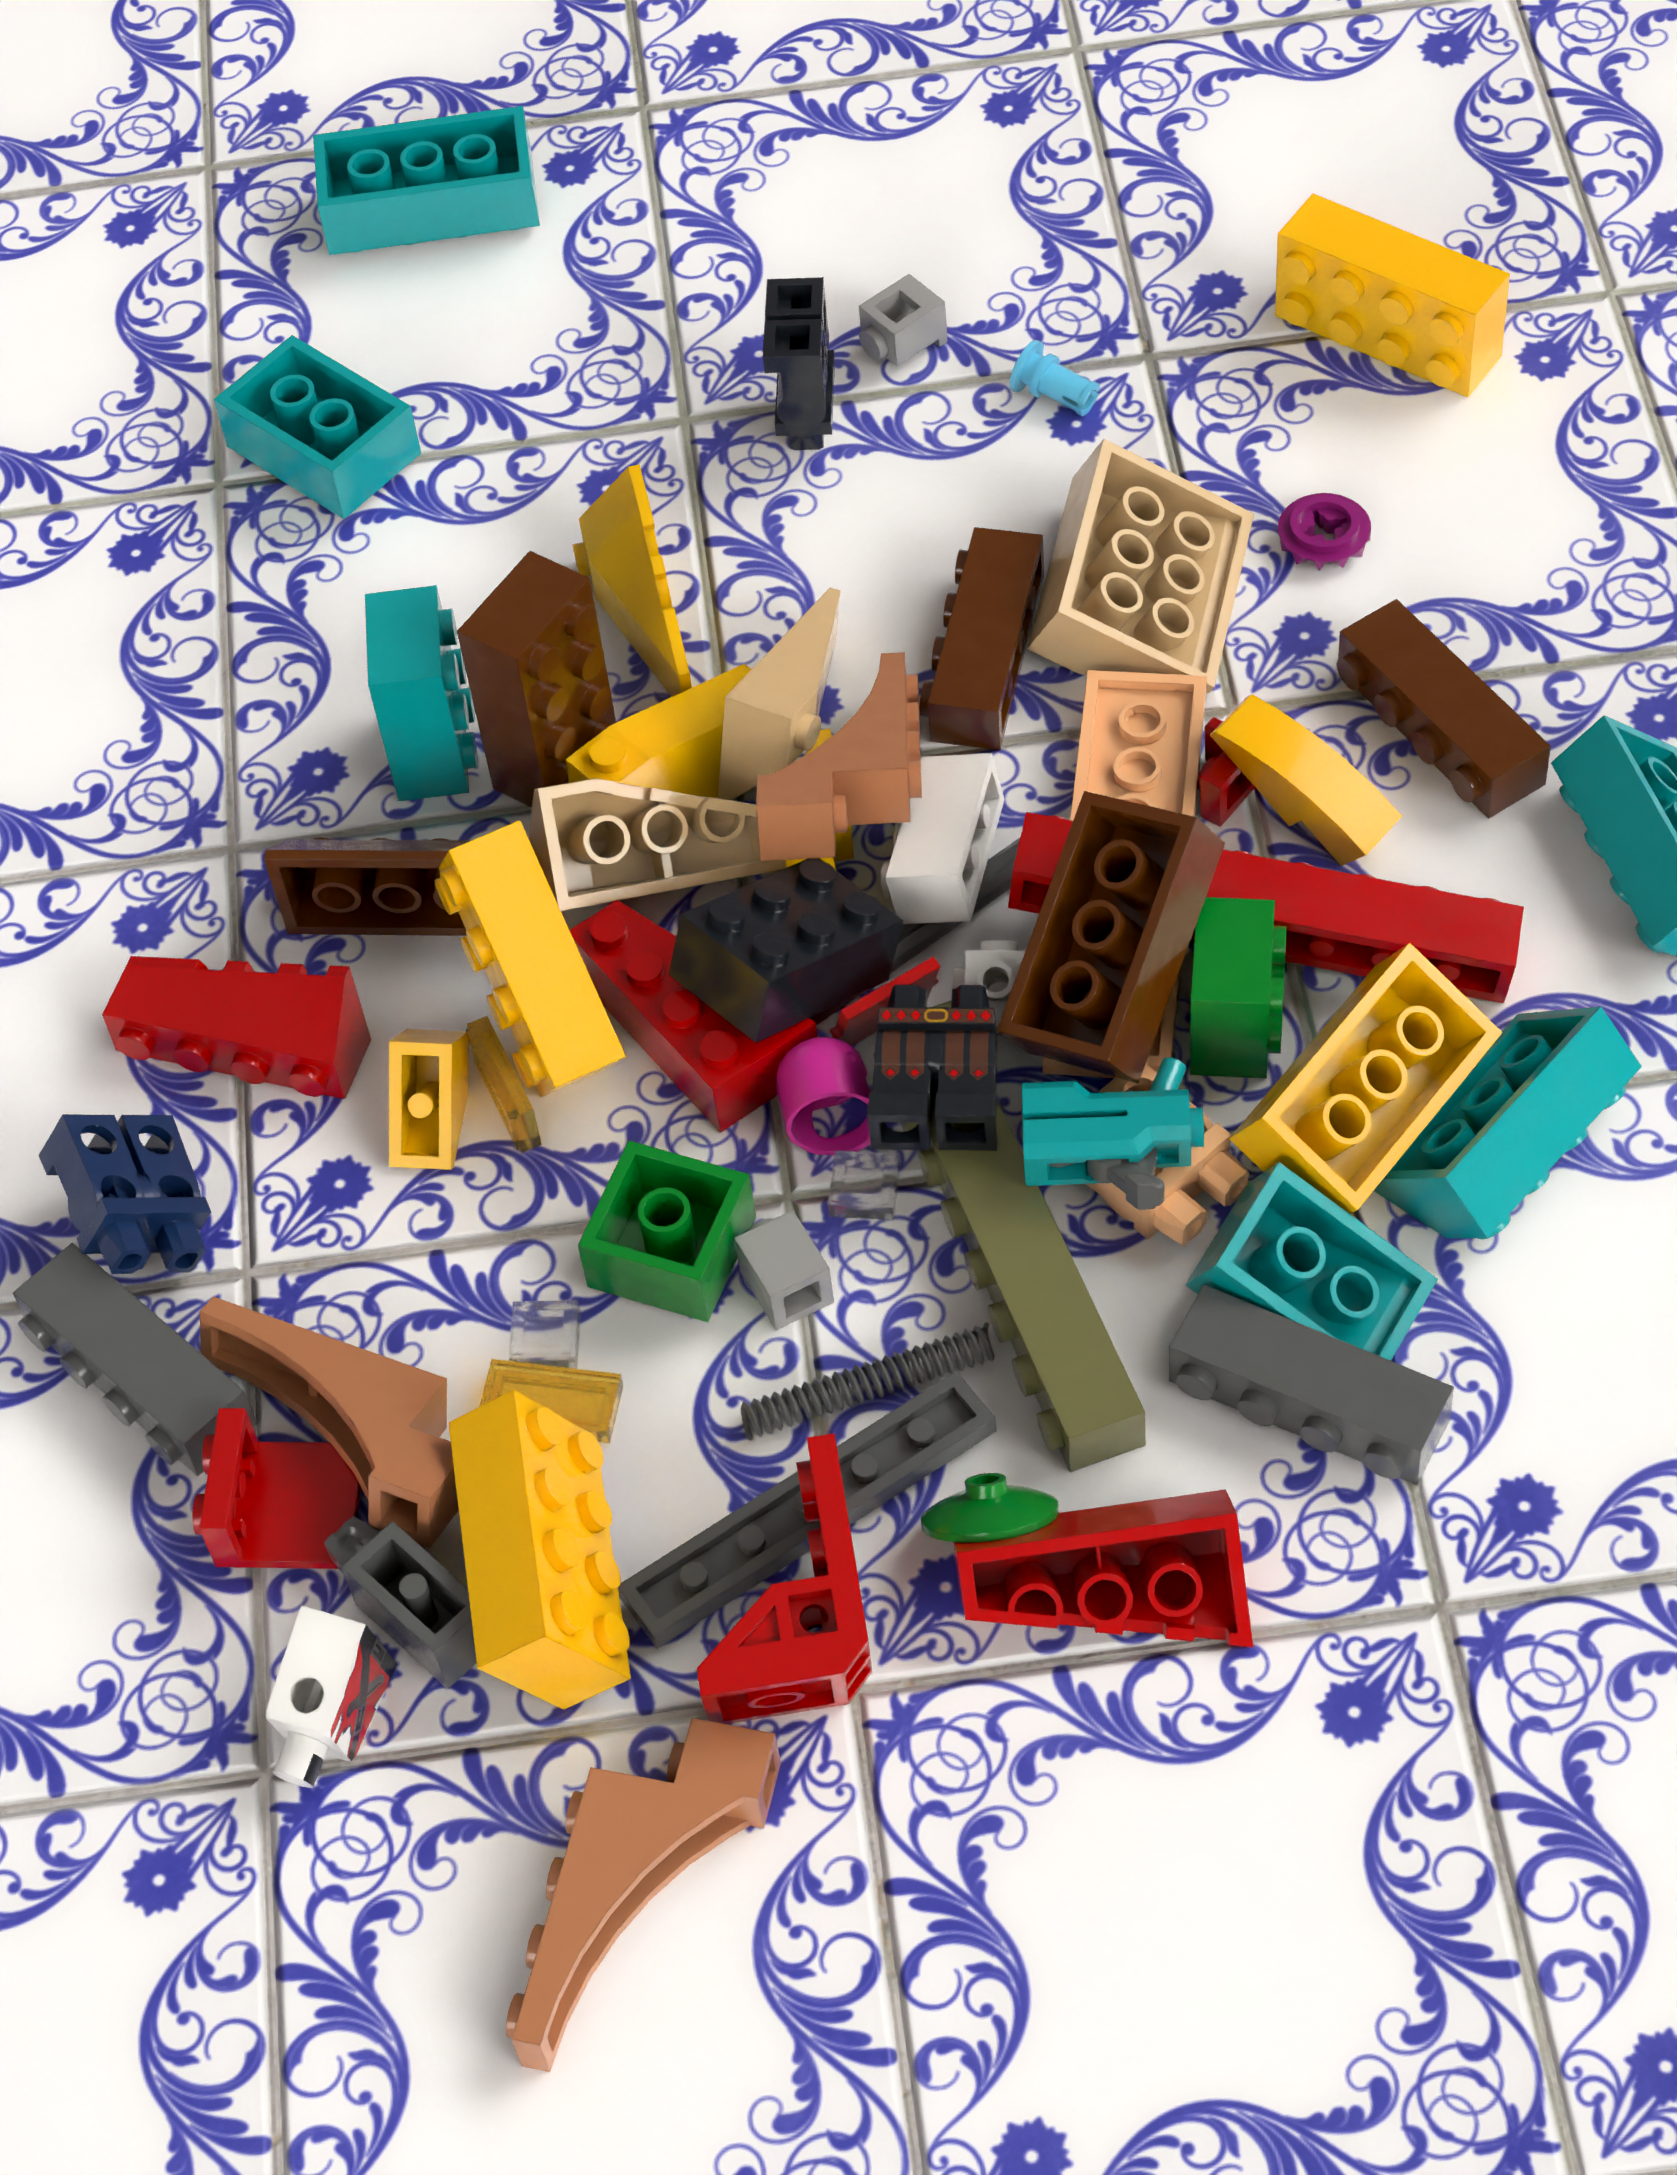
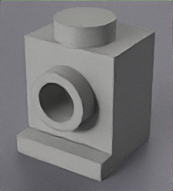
M910 274L859 305L861 327L859 340L866 354L873 360L877 361L885 357L895 366H899L932 343L941 347L948 342L945 301Z

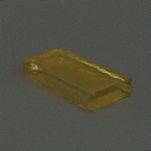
M488 1016L468 1023L466 1033L473 1061L516 1150L520 1149L522 1153L542 1145L533 1107Z
M491 1359L480 1406L514 1389L578 1427L589 1431L592 1435L596 1436L598 1442L610 1443L624 1385L621 1374Z

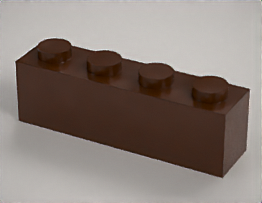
M974 527L968 550H959L955 566V583L959 585L957 593L947 594L944 606L943 625L947 628L945 637H936L932 651V671L936 672L933 682L924 681L920 697V716L929 717L930 742L1001 750L1044 578L1043 535Z
M1398 599L1391 601L1340 631L1339 653L1336 665L1339 676L1344 684L1351 690H1358L1375 707L1378 716L1387 726L1396 727L1413 744L1417 755L1422 761L1429 765L1433 764L1450 780L1455 792L1462 800L1468 803L1472 802L1489 819L1546 785L1551 745Z

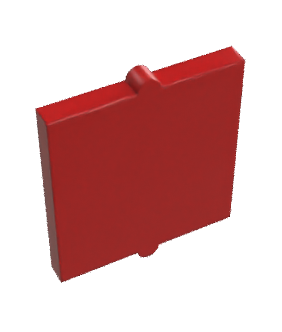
M935 957L929 958L842 1009L836 1026L830 1030L832 1038L843 1040L853 1046L877 1032L878 1007H887L894 985H919L921 988L926 989L928 1000L932 987L939 982L936 977L941 966Z

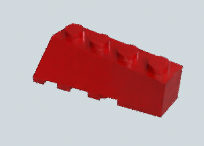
M130 956L102 1013L116 1051H120L137 1060L153 1058L177 1063L183 1068L194 1072L209 1070L236 1076L250 1084L266 1082L294 1088L299 1093L311 1097L327 1095L346 1099L371 1042L350 966L330 965L326 975H309L303 964L281 963L277 973L254 971L248 961L228 960L222 970H209L199 959Z
M1226 1489L1061 1512L1049 1525L1022 1536L990 1542H953L959 1591L965 1620L1056 1629L1058 1625L1094 1628L1095 1633L1122 1635L1123 1631L1163 1634L1165 1639L1194 1642V1638L1226 1640L1228 1645L1253 1647L1238 1517Z

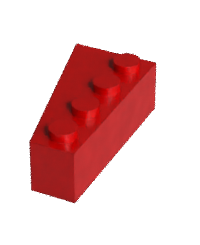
M619 900L614 901L569 930L603 1006L720 1133L778 1095L776 1076L782 1058L800 1042L818 1037L816 1022L808 1018L755 1043L669 976L676 936Z

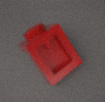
M1213 717L1204 727L1206 763L1199 773L1197 787L1200 789V817L1221 827L1255 787L1210 736L1223 722Z

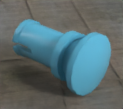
M1039 340L1030 342L1022 351L1013 367L1009 383L1010 389L1014 392H1020L1026 386H1029L1030 394L1036 397L1046 395L1076 411L1078 415L1085 416L1091 410L1098 397L1096 392L1100 390L1099 383L1090 381L1060 365L1059 357L1049 353L1043 356V342Z

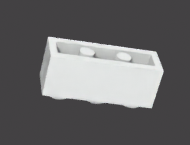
M992 753L925 756L921 758L922 798H910V822L895 824L892 856L890 862H885L881 869L882 893L885 899L892 900L895 913L904 920L903 924L971 921L1004 804V795Z

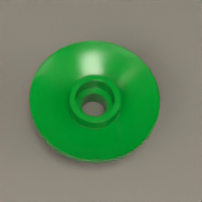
M983 1473L967 1478L965 1480L966 1490L948 1496L928 1508L921 1516V1527L926 1535L942 1541L959 1543L998 1541L1022 1536L1049 1525L1058 1517L1059 1506L1057 1499L1048 1493L1029 1487L1007 1485L1006 1476L1000 1473Z

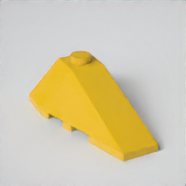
M742 664L610 725L566 759L569 783L597 778L622 784L717 798L725 697L751 671V668Z

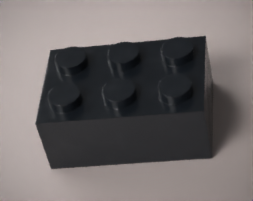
M820 858L806 859L680 914L669 976L747 1037L758 1043L888 981L904 920L879 903L875 897L867 894L837 872L830 864Z

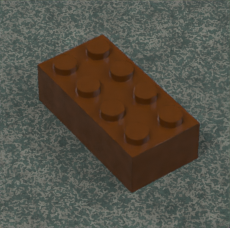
M529 551L457 630V635L492 787L494 790L532 808L534 789L569 783L566 759L607 727L616 723L590 578Z
M1084 791L996 1031L1027 1053L1139 1084L1225 842L1197 817Z

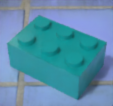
M293 335L213 399L228 448L343 519L347 518L421 454L410 405Z
M437 585L365 594L368 687L398 801L469 793L468 769L478 768V755L474 733H466V730L469 729V723L475 722V709L470 687H460V685L467 683L461 648H451V645H457L458 642L453 609H442Z

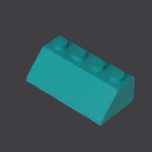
M1603 715L1551 762L1563 784L1559 791L1564 801L1575 812L1579 813L1588 829L1584 833L1588 845L1597 855L1605 860L1613 875L1610 878L1612 889L1621 900L1630 905L1639 922L1636 924L1635 929L1640 939L1648 948L1658 954L1665 952L1677 957V749L1666 742Z
M1602 1007L1517 1014L1379 1183L1374 1192L1445 1238H1478L1483 1240L1501 1232L1511 1220L1510 1213L1526 1195L1535 1192L1546 1183L1550 1176L1548 1171L1565 1152L1575 1148L1586 1138L1588 1134L1586 1128L1604 1109L1611 1107L1623 1097L1626 1091L1624 1086L1642 1067Z

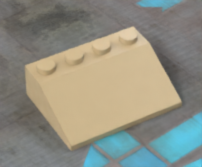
M1103 439L1072 478L1027 649L1083 675H1087L1088 670L1207 676V693H1210L1216 683L1254 513Z

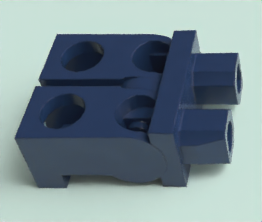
M62 1114L38 1156L46 1175L59 1176L68 1197V1211L75 1228L81 1231L77 1241L82 1254H102L111 1274H132L142 1269L151 1253H160L165 1268L170 1273H189L193 1271L206 1252L200 1230L211 1214V1210L206 1198L201 1197L197 1179L173 1115H121L117 1122L115 1115ZM93 1133L95 1135L87 1147L81 1139V1134ZM139 1134H152L146 1145L143 1146L139 1140Z

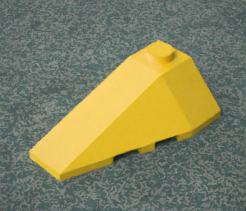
M640 465L629 466L579 518L583 542L572 544L578 573L591 577L596 600L668 694L673 697L692 688L690 673L675 609L671 603L663 558L659 554L654 532V520Z

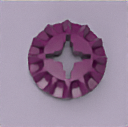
M1316 493L1301 497L1288 505L1279 518L1278 534L1281 551L1292 552L1296 565L1309 560L1315 563L1319 571L1328 562H1333L1339 567L1344 568L1349 557H1362L1365 545L1371 539L1370 518L1357 502L1342 495ZM1315 523L1319 529L1323 528L1327 534L1334 533V539L1326 540L1321 534L1314 535Z

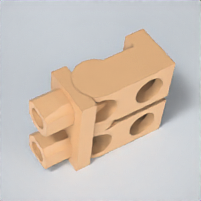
M1146 1064L1139 1084L1115 1077L1098 1093L1126 1092L1129 1088L1130 1091H1149L1157 1073ZM1189 1101L1190 1108H1197ZM1203 1113L1204 1147L1191 1148V1166L1161 1167L1155 1170L1154 1176H1157L1164 1182L1165 1200L1160 1206H1156L1154 1209L1139 1210L1126 1201V1193L1113 1183L1086 1185L1101 1195L1118 1215L1134 1222V1229L1147 1240L1160 1230L1163 1234L1185 1246L1201 1232L1207 1222V1210L1194 1201V1199L1205 1190L1224 1207L1230 1206L1239 1198L1247 1185L1249 1172L1230 1153L1231 1140L1229 1138L1231 1134L1218 1123L1213 1125L1211 1120Z

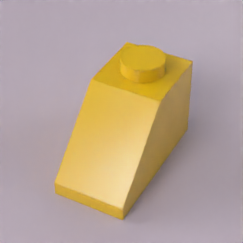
M406 1029L389 1041V1167L444 1170L454 1168L468 1097L469 1031Z

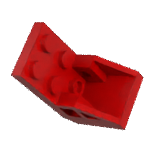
M835 1433L807 1437L810 1460L796 1462L806 1523L820 1521L821 1526L818 1529L807 1530L815 1577L771 1584L697 1667L700 1696L708 1721L731 1724L850 1704L872 1674L869 1640ZM813 1628H823L818 1632H809Z

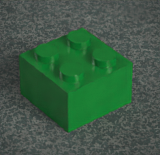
M1205 898L1195 927L1191 988L1190 1075L1267 1079L1268 1053L1281 1054L1287 926H1274L1275 900Z
M628 1140L578 1243L587 1287L709 1322L738 1259L734 1238L745 1233L754 1224L756 1219L750 1174Z

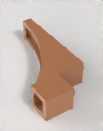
M905 652L881 653L879 672L870 694L857 713L837 733L816 749L770 775H757L756 812L760 861L836 857V833H848V825L910 822V798H922L918 674L906 675Z
M213 1296L199 1311L201 1354L218 1369L240 1377L276 1397L306 1419L333 1445L356 1476L368 1499L369 1526L382 1531L393 1521L416 1543L430 1549L459 1511L451 1441L440 1438L447 1428V1378Z
M692 1718L685 1743L676 1741L672 1747L667 1768V1782L590 1767L584 1791H574L569 1801L565 1830L571 1836L564 1858L555 1857L548 1873L546 1899L551 1901L545 1925L536 1924L529 1938L526 1966L532 1970L525 1994L516 1993L508 2010L506 2036L507 2038H512V2043L522 2067L547 2072L551 2071L567 2023L590 1978L620 1934L655 1895L689 1865L731 1836L749 1826L765 1827L781 1765L775 1733Z

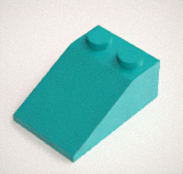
M1278 1162L1247 1183L1185 1286L1198 1294L1202 1286L1207 1285L1391 1361L1438 1278Z

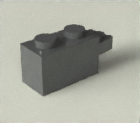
M353 1516L337 1532L332 1533L327 1538L324 1545L328 1555L343 1573L356 1606L444 1687L449 1689L477 1663L468 1588L392 1521L379 1532Z

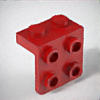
M219 1408L215 1433L207 1434L203 1443V1469L205 1474L208 1475L205 1494H197L195 1496L192 1511L194 1532L196 1535H202L215 1567L339 1569L328 1555L324 1542L332 1533L337 1532L347 1520L353 1516L357 1517L361 1486L352 1470L330 1442H258L245 1408Z

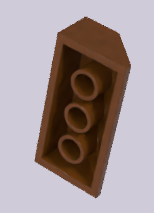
M320 837L313 839H286L266 849L264 861L287 934L466 936V928L459 912L451 915L448 914L439 897L434 880L440 878L439 866L448 851L472 840H448L443 838L432 840H390L386 838L331 840Z

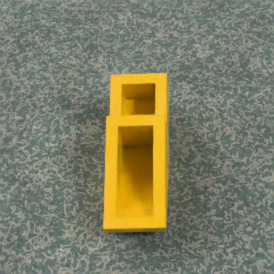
M1253 694L1247 696L1210 734L1287 825L1291 826L1302 821L1340 866L1367 855L1402 817L1377 788L1345 758L1304 726Z

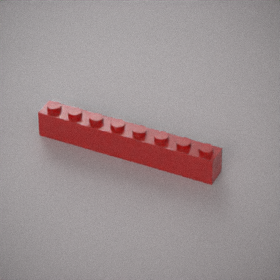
M1026 812L1012 871L1008 908L1036 914L1040 913L1073 823L1072 820L1056 815L1045 816ZM1224 849L1206 897L1275 900L1274 926H1287L1286 962L1366 977L1377 964L1408 943H1411L1464 996L1499 1003L1505 1002L1516 968L1524 906L1503 903L1493 898L1471 897L1440 891L1430 886L1408 885L1377 879L1367 874H1350L1314 867L1303 862L1293 863L1256 856L1245 851H1229ZM1195 929L1190 940L1192 944L1195 942Z

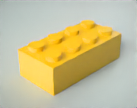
M1312 193L1278 232L1275 316L1293 325L1300 326L1336 341L1340 345L1350 347L1383 361L1390 366L1428 380L1437 386L1469 397L1502 357L1510 273Z
M521 821L514 822L449 850L439 866L440 878L434 880L435 886L448 914L451 915L459 912L466 928V936L460 938L463 950L474 972L477 973L484 969L493 988V993L486 996L489 1008L500 1030L502 1031L510 1027L519 1051L513 1053L512 1057L526 1088L536 1085L540 1096L543 1097L607 1069L626 1057Z
M1408 943L1377 964L1229 1139L1263 1172L1280 1162L1342 1209L1352 1214L1366 1201L1503 1032L1411 943Z
M514 1389L448 1422L477 1669L563 1710L630 1680L631 1675L627 1654L630 1639L622 1619L618 1592L621 1576L613 1557L609 1529L612 1523V1514L605 1499L601 1473L604 1458L596 1436Z

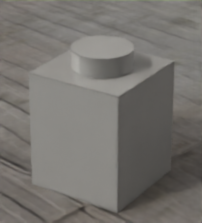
M793 1210L774 1219L760 1220L753 1224L745 1233L734 1238L740 1273L776 1331L834 1303L830 1268Z

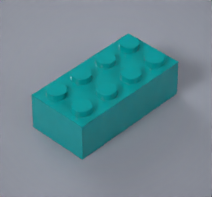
M523 106L313 135L317 206L329 255L540 226L533 160Z

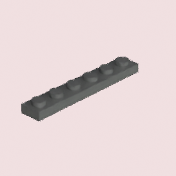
M957 1370L837 1446L850 1525L997 1431L995 1416ZM798 1471L620 1583L618 1592L621 1601L657 1649L810 1551L807 1530L818 1529L821 1526L820 1521L806 1523Z

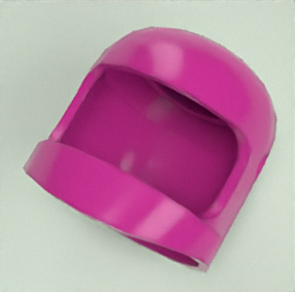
M831 1037L811 1038L791 1048L779 1063L776 1089L785 1129L791 1142L807 1152L817 1155H846L856 1153L871 1144L868 1117L854 1130L834 1138L820 1136L815 1131L812 1121L813 1111L843 1104L852 1097L859 1098L868 1105L869 1093H872L866 1080L867 1070L860 1053L847 1042Z

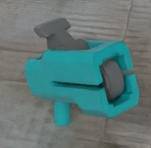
M1164 1058L1149 1091L1090 1093L1077 1081L1022 1083L1025 1185L1113 1183L1126 1193V1201L1136 1209L1148 1210L1160 1206L1165 1200L1164 1182L1157 1176H1154L1156 1168L1191 1166V1148L1204 1147L1203 1108H1190L1189 1090H1178L1186 1072L1184 1063L1175 1058Z

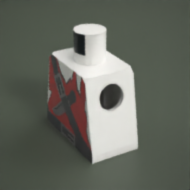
M301 1605L266 1708V1719L286 1739L273 1774L295 1785L313 1788L325 1755L345 1761H352L356 1757L397 1665L396 1661L366 1624Z

